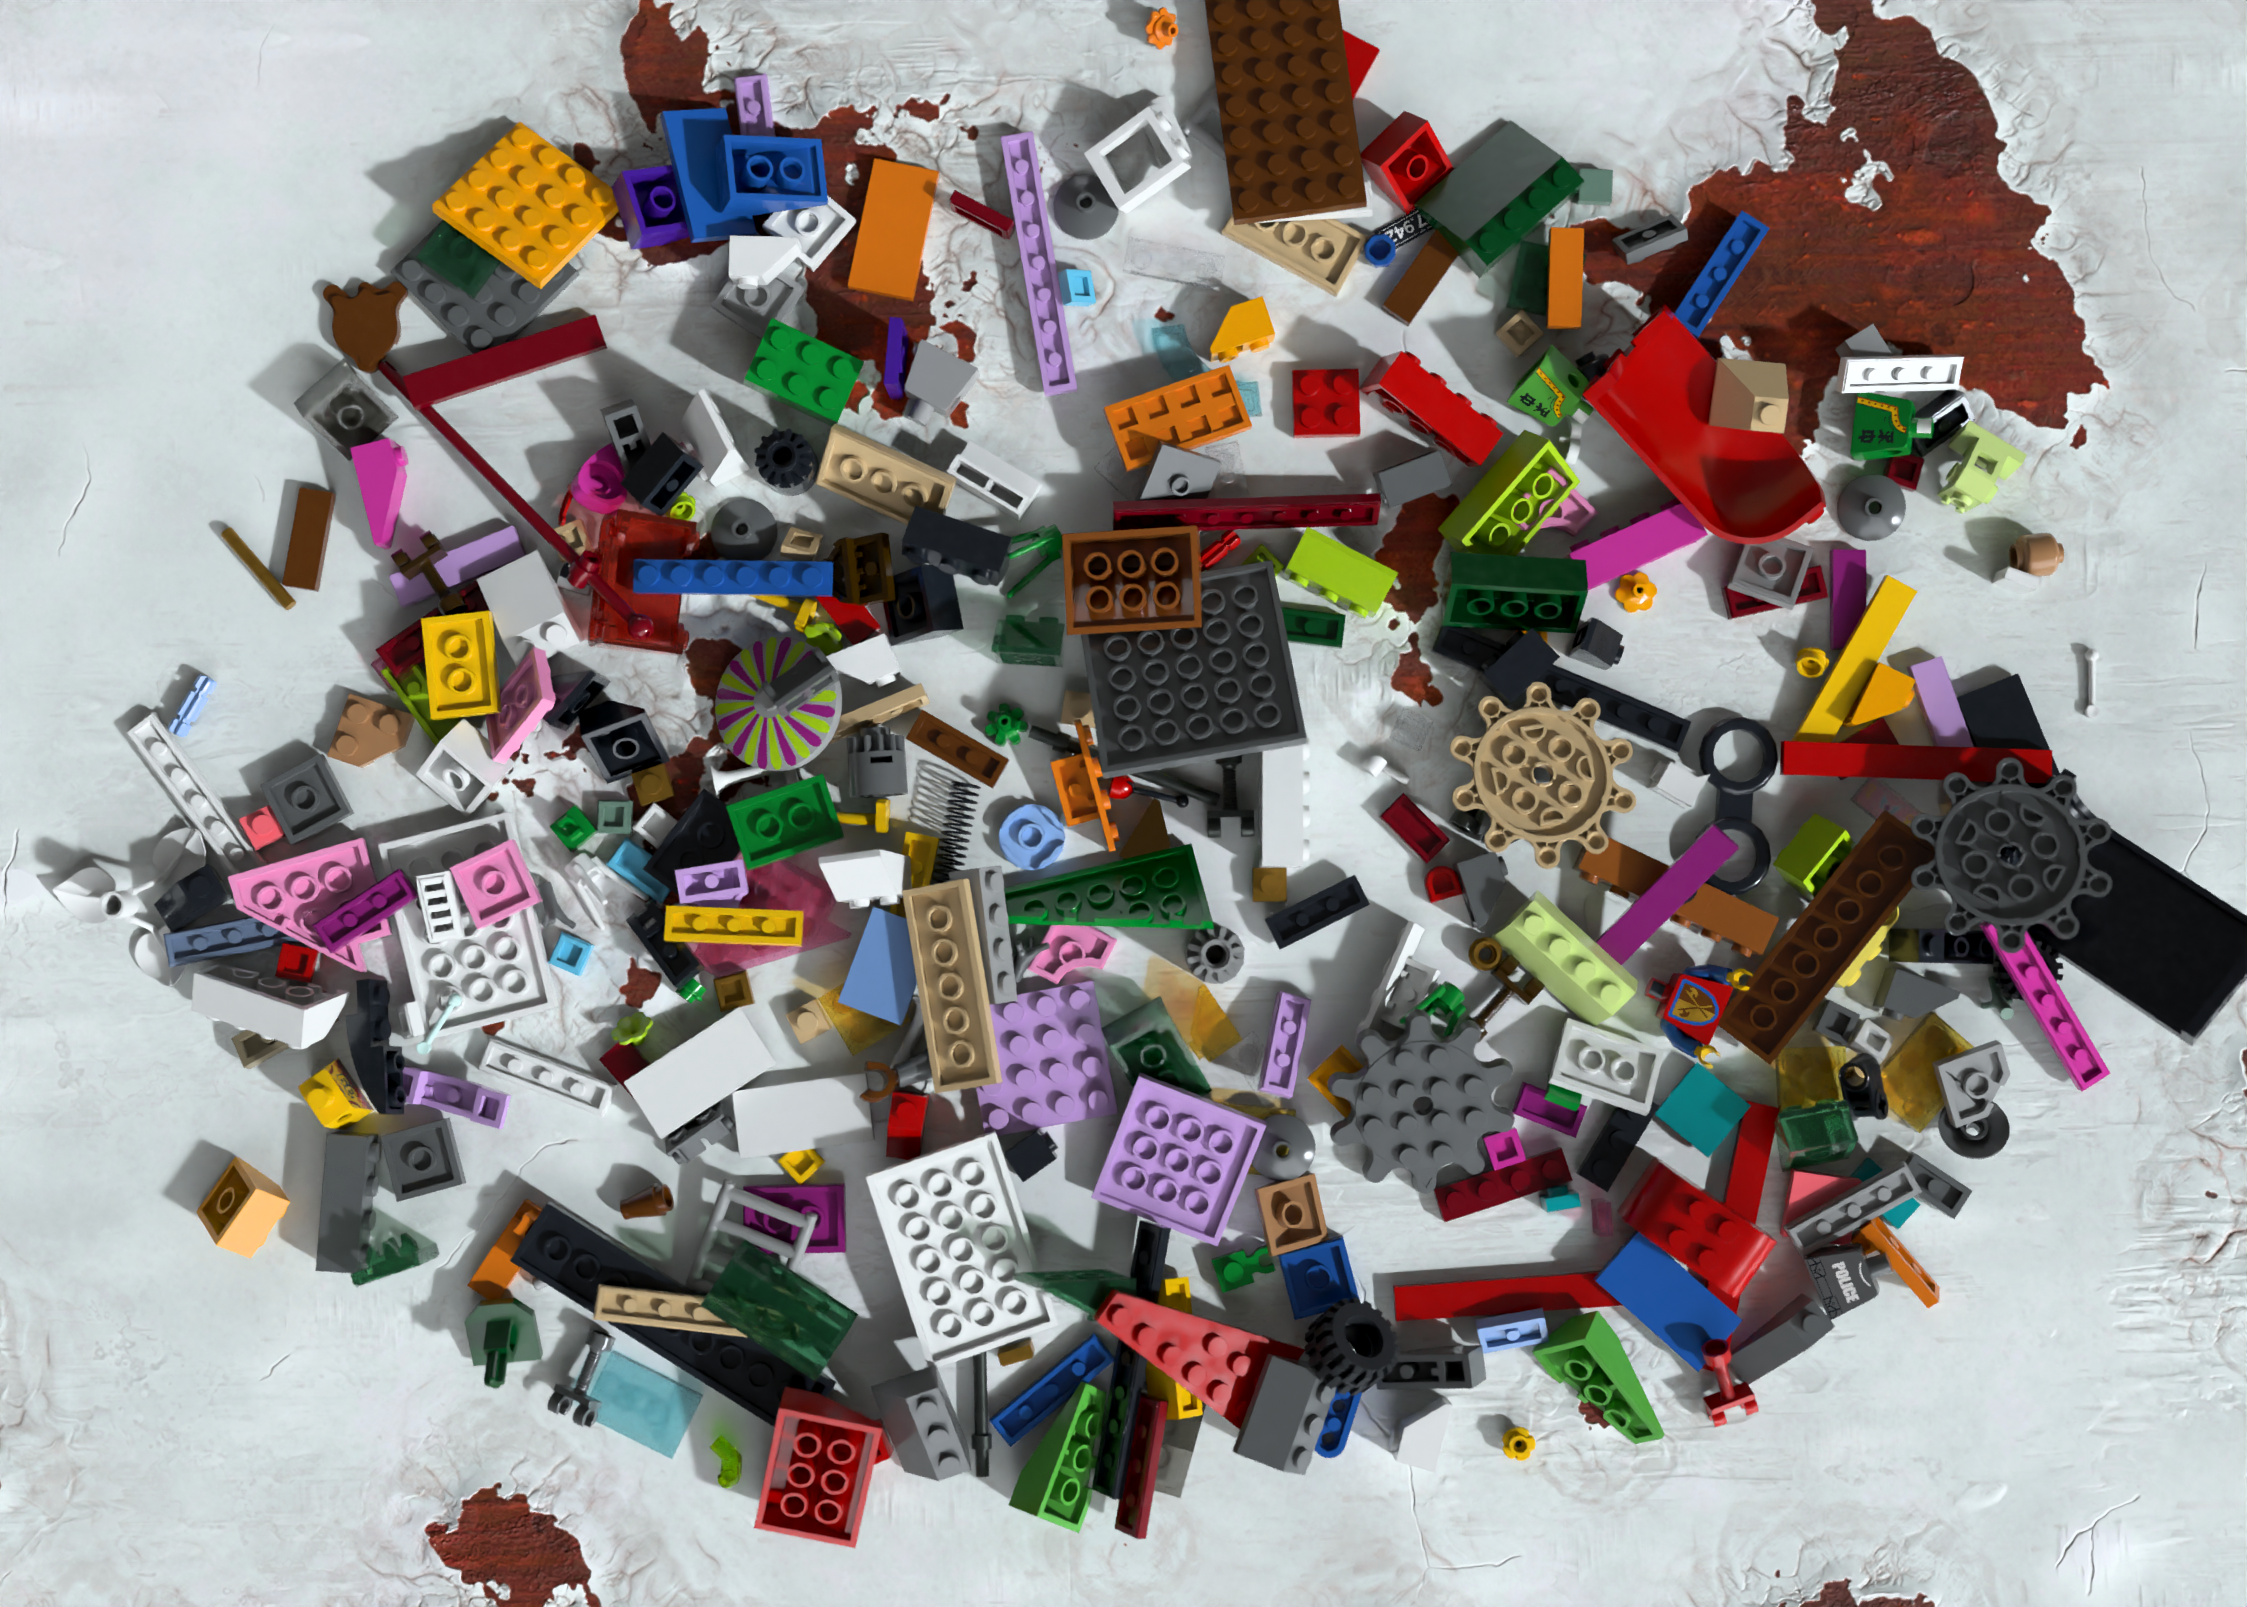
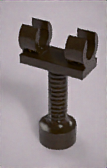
M429 530L419 536L428 551L414 560H411L402 548L391 555L400 572L409 581L420 573L424 574L440 599L437 609L442 616L464 614L468 605L461 594L451 593L434 564L448 556L434 533L432 534Z
M1507 955L1491 973L1503 985L1502 989L1477 1014L1478 1016L1471 1017L1467 1015L1463 1020H1471L1479 1025L1481 1037L1477 1043H1480L1488 1034L1485 1029L1486 1023L1495 1016V1013L1497 1014V1011L1506 1004V1001L1514 995L1524 1005H1529L1545 987L1536 977H1533L1522 990L1514 984L1508 976L1518 967L1520 962L1513 955Z

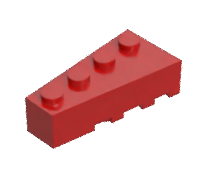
M1399 351L1381 357L1359 387V390L1367 396L1373 391L1383 398L1381 406L1391 413L1395 411L1398 414H1405L1410 417L1408 419L1409 425L1418 432L1425 435L1434 434L1436 436L1433 440L1434 443L1466 466H1481L1504 434L1496 428L1497 422L1485 413L1479 414L1471 407L1472 402L1466 396L1458 392L1454 394L1446 387L1447 382L1440 375L1434 372L1428 373L1420 366L1421 361L1414 354L1408 351Z

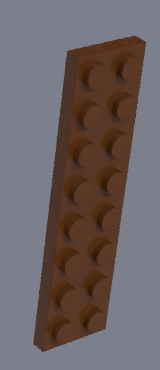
M1884 809L1744 985L1750 987V989L1747 991L1740 990L1727 1006L1718 1026L1771 1065L1912 889V872L1917 867L1926 865L1933 860L1935 852L1931 843L1916 837L1909 826Z

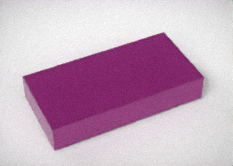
M1522 1081L1511 1112L1576 1138L1588 1106L1580 1104L1576 1111L1545 1100L1546 1090Z

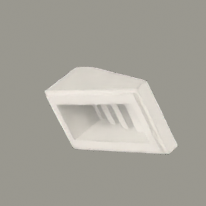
M444 871L416 876L418 894L430 944L465 938L458 886L452 872ZM444 883L445 889L431 891V885ZM447 896L448 903L433 905V898ZM450 910L451 916L435 918V912ZM453 923V930L437 932V925Z

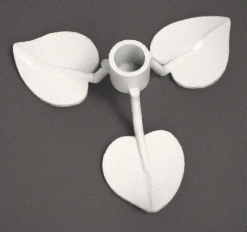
M196 828L175 830L164 836L157 843L153 850L152 863L157 869L164 872L160 876L141 885L130 887L128 890L116 891L115 881L106 870L99 867H88L76 872L65 882L53 888L54 894L64 907L85 922L96 924L103 923L109 919L124 918L127 923H134L150 930L151 933L143 935L138 940L135 948V958L143 972L161 981L168 987L175 985L180 980L188 964L169 967L163 934L171 933L167 925L158 930L155 925L134 916L140 904L136 895L149 887L165 881L169 876L176 883L207 865V853L200 831Z

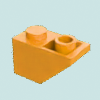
M1263 296L1230 307L1210 347L1209 359L1211 362L1219 360L1220 363H1226L1238 358V353L1251 350V353H1256L1270 347L1269 343L1273 342L1275 331Z

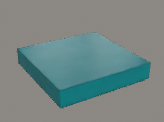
M1695 1062L1662 1102L1654 1115L1705 1157L1709 1158L1751 1105L1702 1065Z

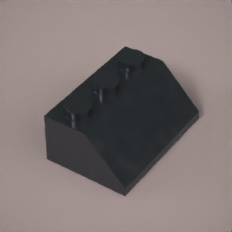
M915 506L902 539V555L914 563H928L939 567L941 571L947 574L956 575L958 573L970 577L980 585L991 584L998 587L1009 567L1010 559L1008 554L1011 552L1012 537Z

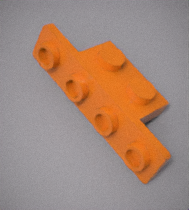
M1080 719L1073 720L1082 753L1050 761L1066 823L1069 827L1100 818L1109 852L1116 851L1114 842L1120 841L1115 821L1109 823L1105 810L1111 809L1107 790L1100 791L1097 778L1103 776L1098 757L1091 758L1088 745L1094 744L1089 724L1082 726Z

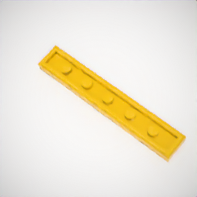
M1889 575L1883 577L1791 741H1833L1916 595V590Z

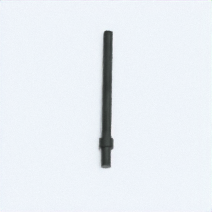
M1032 725L1028 735L1029 738L1053 746L1052 750L1063 754L1066 751L1072 754L1082 753L1080 743L1070 739L1071 735L1058 731L1057 734ZM1088 745L1091 758L1098 757L1101 764L1099 749ZM1157 770L1129 774L1215 807L1220 797L1219 793Z
M987 1351L973 1355L975 1433L971 1434L972 1449L975 1450L976 1477L989 1476V1449L992 1448V1434L988 1433Z

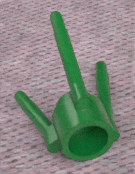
M1055 524L1047 528L1043 525L1034 531L1012 537L1011 545L1032 539L1033 542L1009 553V559L1016 558L1034 549L1037 550L1041 557L1047 555V557L1006 593L1007 598H1012L1050 563L1061 558L1059 551L1063 550L1062 535Z
M1445 981L1401 1017L1399 1023L1405 1024L1406 1016L1412 1010H1423L1430 1004L1425 1010L1429 1016L1434 1012L1443 1017L1452 1014L1443 1036L1453 1033L1459 1017L1466 1010V1007L1461 1004L1465 1000V996L1456 986Z

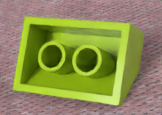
M1308 526L1284 572L1290 576L1288 580L1302 588H1306L1309 585L1319 590L1318 595L1324 600L1334 604L1338 600L1349 606V612L1363 619H1366L1367 615L1372 618L1375 616L1398 575V572Z

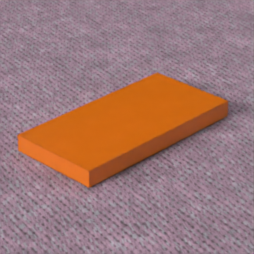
M874 158L847 285L849 289L908 301L914 300L940 176L939 171Z

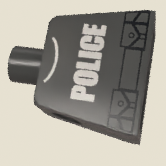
M1861 1243L1823 1247L1804 1257L1806 1267L1830 1320L1879 1295V1285L1876 1278L1894 1272L1886 1252L1867 1258Z

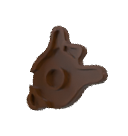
M398 281L392 282L383 289H378L367 282H363L358 286L357 295L350 297L337 285L327 286L323 290V296L333 309L332 330L336 344L355 361L361 371L367 374L377 372L379 370V363L387 357L385 354L391 350L394 344L397 345L401 336L399 310L401 304L408 296V289Z

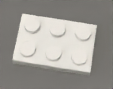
M1567 1018L1563 1025L1548 1083L1646 1116L1650 1112L1664 1050Z

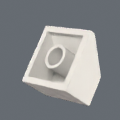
M462 719L440 740L415 775L468 819L515 765V762L510 758L505 764L492 761L489 740L477 728L470 725L465 719Z
M877 849L818 857L819 866L836 901L849 903L851 909L869 908L870 902L880 901V905L900 904V898H903L902 891L912 889L911 860L909 856Z

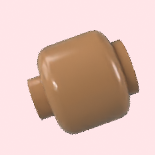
M2050 533L2021 535L2009 549V563L2012 568L2038 577L2052 575L2057 570L2058 564L2064 560L2062 544L2057 543L2055 537Z

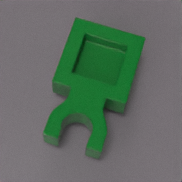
M1267 1245L1258 1247L1249 1256L1245 1255L1242 1248L1212 1259L1222 1293L1254 1283L1253 1273L1268 1274L1276 1271L1273 1263L1266 1266L1259 1263V1257L1268 1253Z

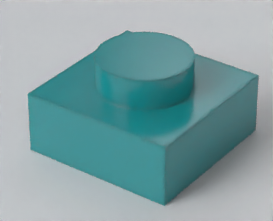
M1567 1185L1548 1188V1194L1539 1195L1541 1208L1546 1212L1581 1207L1579 1193L1573 1189L1568 1190Z

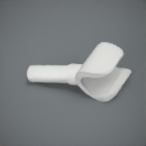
M1371 755L1362 764V767L1373 777H1376L1383 771L1404 784L1409 782L1410 777L1392 768L1381 756Z

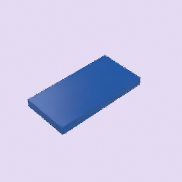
M726 108L663 111L660 119L691 243L730 240V235L755 236L757 232L752 215L721 214L715 149L724 134L732 135Z
M1636 1230L1593 1278L1697 1372L1705 1365L1701 1351L1703 1344L1712 1339L1726 1340L1743 1321L1662 1248Z

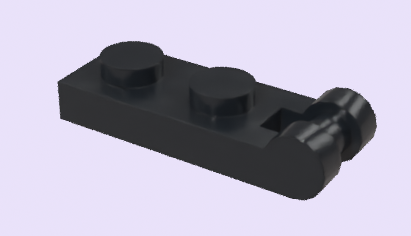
M651 898L644 904L645 909L637 915L633 913L626 919V922L674 987L680 990L706 967L687 942L664 940L666 914L658 902ZM654 919L656 922L647 929L646 924Z

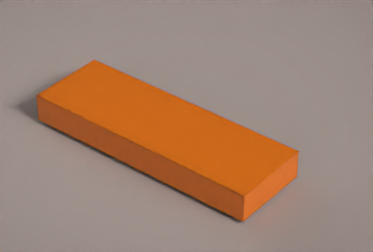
M1551 227L1549 229L1546 329L1579 330L1581 328L1584 228Z

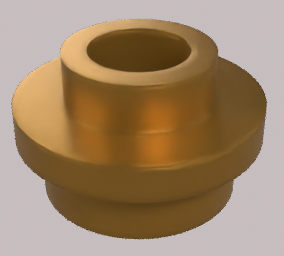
M1482 937L1476 939L1470 945L1468 957L1475 968L1489 971L1500 964L1502 949L1496 940ZM1484 947L1488 948L1491 953L1490 958L1485 961L1479 957V951Z

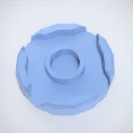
M1036 804L1019 806L1009 812L1001 823L999 831L1000 849L1006 859L1018 868L1030 871L1044 869L1055 862L1063 851L1065 842L1063 824L1058 816L1045 806Z

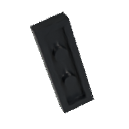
M1352 875L1264 920L1280 950L1370 905L1356 876Z
M1652 1101L1650 1112L1646 1116L1616 1106L1576 1174L1608 1192L1659 1108V1105Z

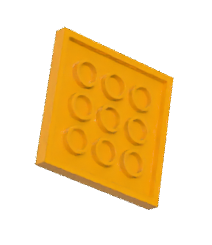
M520 121L432 204L433 213L540 290L619 212L612 187Z

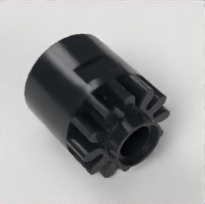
M788 428L786 431L780 432L777 429H773L770 436L761 437V445L754 450L757 454L755 466L769 487L785 496H796L809 490L816 481L819 462L815 452L804 436L794 433ZM791 457L788 464L781 465L784 459Z

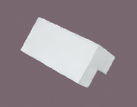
M972 441L968 442L961 455H956L947 470V474L957 478L956 484L1019 522L1041 489L1040 482Z

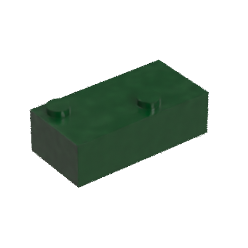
M1450 552L1441 592L1442 626L1528 631L1533 628L1539 632L1575 634L1588 594L1586 560Z

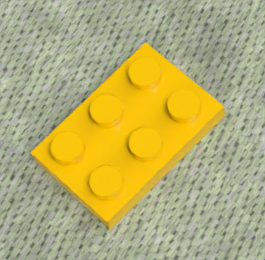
M481 611L421 618L431 719L441 720L502 713L492 612Z

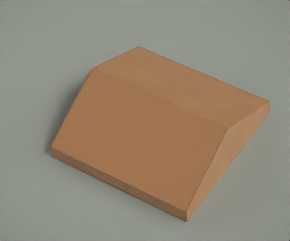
M1315 1173L1301 1175L1288 1181H1274L1254 1189L1269 1256H1276L1329 1240Z

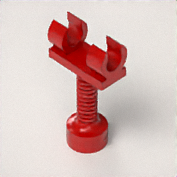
M1712 1339L1705 1342L1701 1348L1704 1361L1708 1366L1714 1368L1720 1389L1717 1393L1703 1397L1707 1415L1710 1421L1713 1420L1714 1428L1727 1424L1724 1411L1740 1405L1741 1409H1745L1746 1416L1759 1412L1755 1394L1747 1382L1735 1386L1732 1385L1727 1367L1732 1358L1728 1342L1723 1339Z

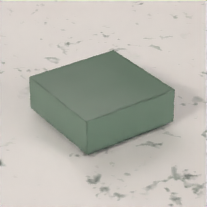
M1580 168L1578 174L1583 178L1584 183L1577 192V204L1610 206L1612 203L1613 170Z
M598 800L597 833L632 834L634 801Z

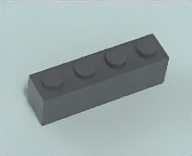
M345 1131L327 1134L315 1271L357 1274L366 1270L367 1265H370L372 1261L373 1246L369 1244L370 1231L374 1229L376 1222V1212L372 1210L373 1197L377 1195L379 1179L375 1176V1168L382 1152L381 1143L378 1142V1134Z

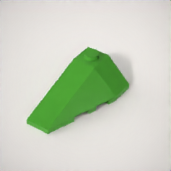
M1598 1310L1569 1318L1548 1335L1549 1342L1537 1344L1533 1348L1532 1353L1553 1379L1560 1384L1565 1381L1578 1391L1576 1397L1586 1404L1590 1401L1603 1411V1419L1634 1444L1663 1438L1665 1433L1618 1336Z
M1080 1383L1022 1469L1009 1506L1074 1532H1080L1092 1498L1093 1489L1088 1487L1091 1468H1095L1097 1456L1093 1455L1095 1438L1101 1434L1106 1392L1087 1383Z

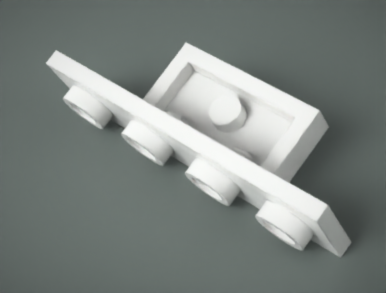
M1408 921L1406 927L1400 930L1396 940V951L1393 958H1389L1384 966V978L1379 989H1376L1370 998L1369 1006L1371 1008L1366 1019L1360 1022L1356 1031V1038L1364 1029H1374L1380 1033L1384 1021L1405 1030V1024H1400L1399 1019L1432 993L1441 972L1412 959L1424 932V928L1416 923Z

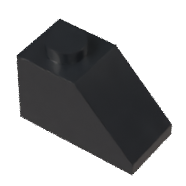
M1591 617L1579 625L1568 657L1602 670H1607L1613 664L1617 665L1622 657L1624 646L1620 645L1623 635L1599 619Z
M207 864L176 882L154 906L169 930L176 932L234 897L217 870Z

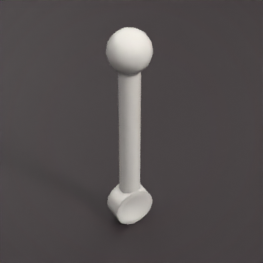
M2092 648L2085 652V658L2088 660V706L2085 707L2084 714L2088 718H2095L2100 713L2099 707L2095 705V660L2098 659L2099 653L2096 649Z

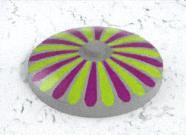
M790 637L765 638L749 645L736 655L722 675L715 701L717 726L729 750L746 764L768 771L793 770L815 759L827 747L834 736L842 710L840 681H837L785 718H783L761 686L763 682H772L813 654L812 649L815 647Z

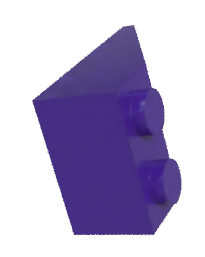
M672 165L628 170L620 173L612 186V191L631 250L660 246L690 237Z

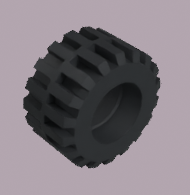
M1347 1298L1341 1299L1315 1319L1308 1327L1309 1331L1305 1334L1304 1340L1308 1344L1304 1346L1305 1354L1310 1356L1308 1360L1310 1368H1315L1317 1371L1315 1375L1319 1380L1323 1378L1326 1381L1325 1385L1330 1389L1336 1387L1338 1393L1346 1394L1347 1392L1350 1395H1357L1360 1392L1364 1393L1388 1375L1398 1361L1396 1355L1399 1353V1346L1395 1344L1398 1338L1396 1332H1392L1390 1328L1392 1324L1388 1319L1385 1320L1382 1317L1383 1313L1378 1308L1374 1310L1372 1304L1367 1301L1361 1304L1358 1298L1350 1300Z

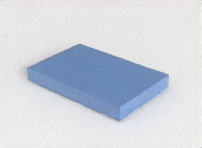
M873 907L838 1003L902 1026L917 987L907 919Z

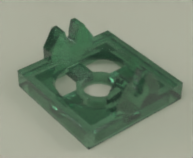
M403 1233L401 1234V1247L398 1246L394 1237L382 1242L383 1255L379 1253L375 1245L370 1246L366 1257L368 1267L350 1274L353 1285L357 1287L422 1265L438 1257L440 1253L437 1244L434 1243L418 1249L416 1240L409 1234Z

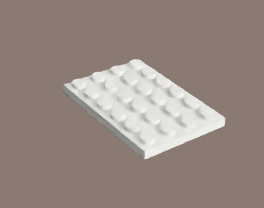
M512 812L378 845L385 876L400 868L404 871L417 892L416 876L451 871L450 867L508 840L514 839L522 854ZM444 883L431 885V891L445 889ZM458 888L465 938L432 944L429 942L420 898L395 913L414 999L418 1001L425 1034H423L424 1041L449 1003L448 998L453 993L461 996V1004L453 1008L435 1038L559 1007L535 905L483 929H477ZM447 896L433 898V905L448 903ZM450 910L435 912V918L451 916ZM453 923L437 925V932L454 929Z
M995 1130L865 1175L928 1367L937 1365V1368L1059 1325Z

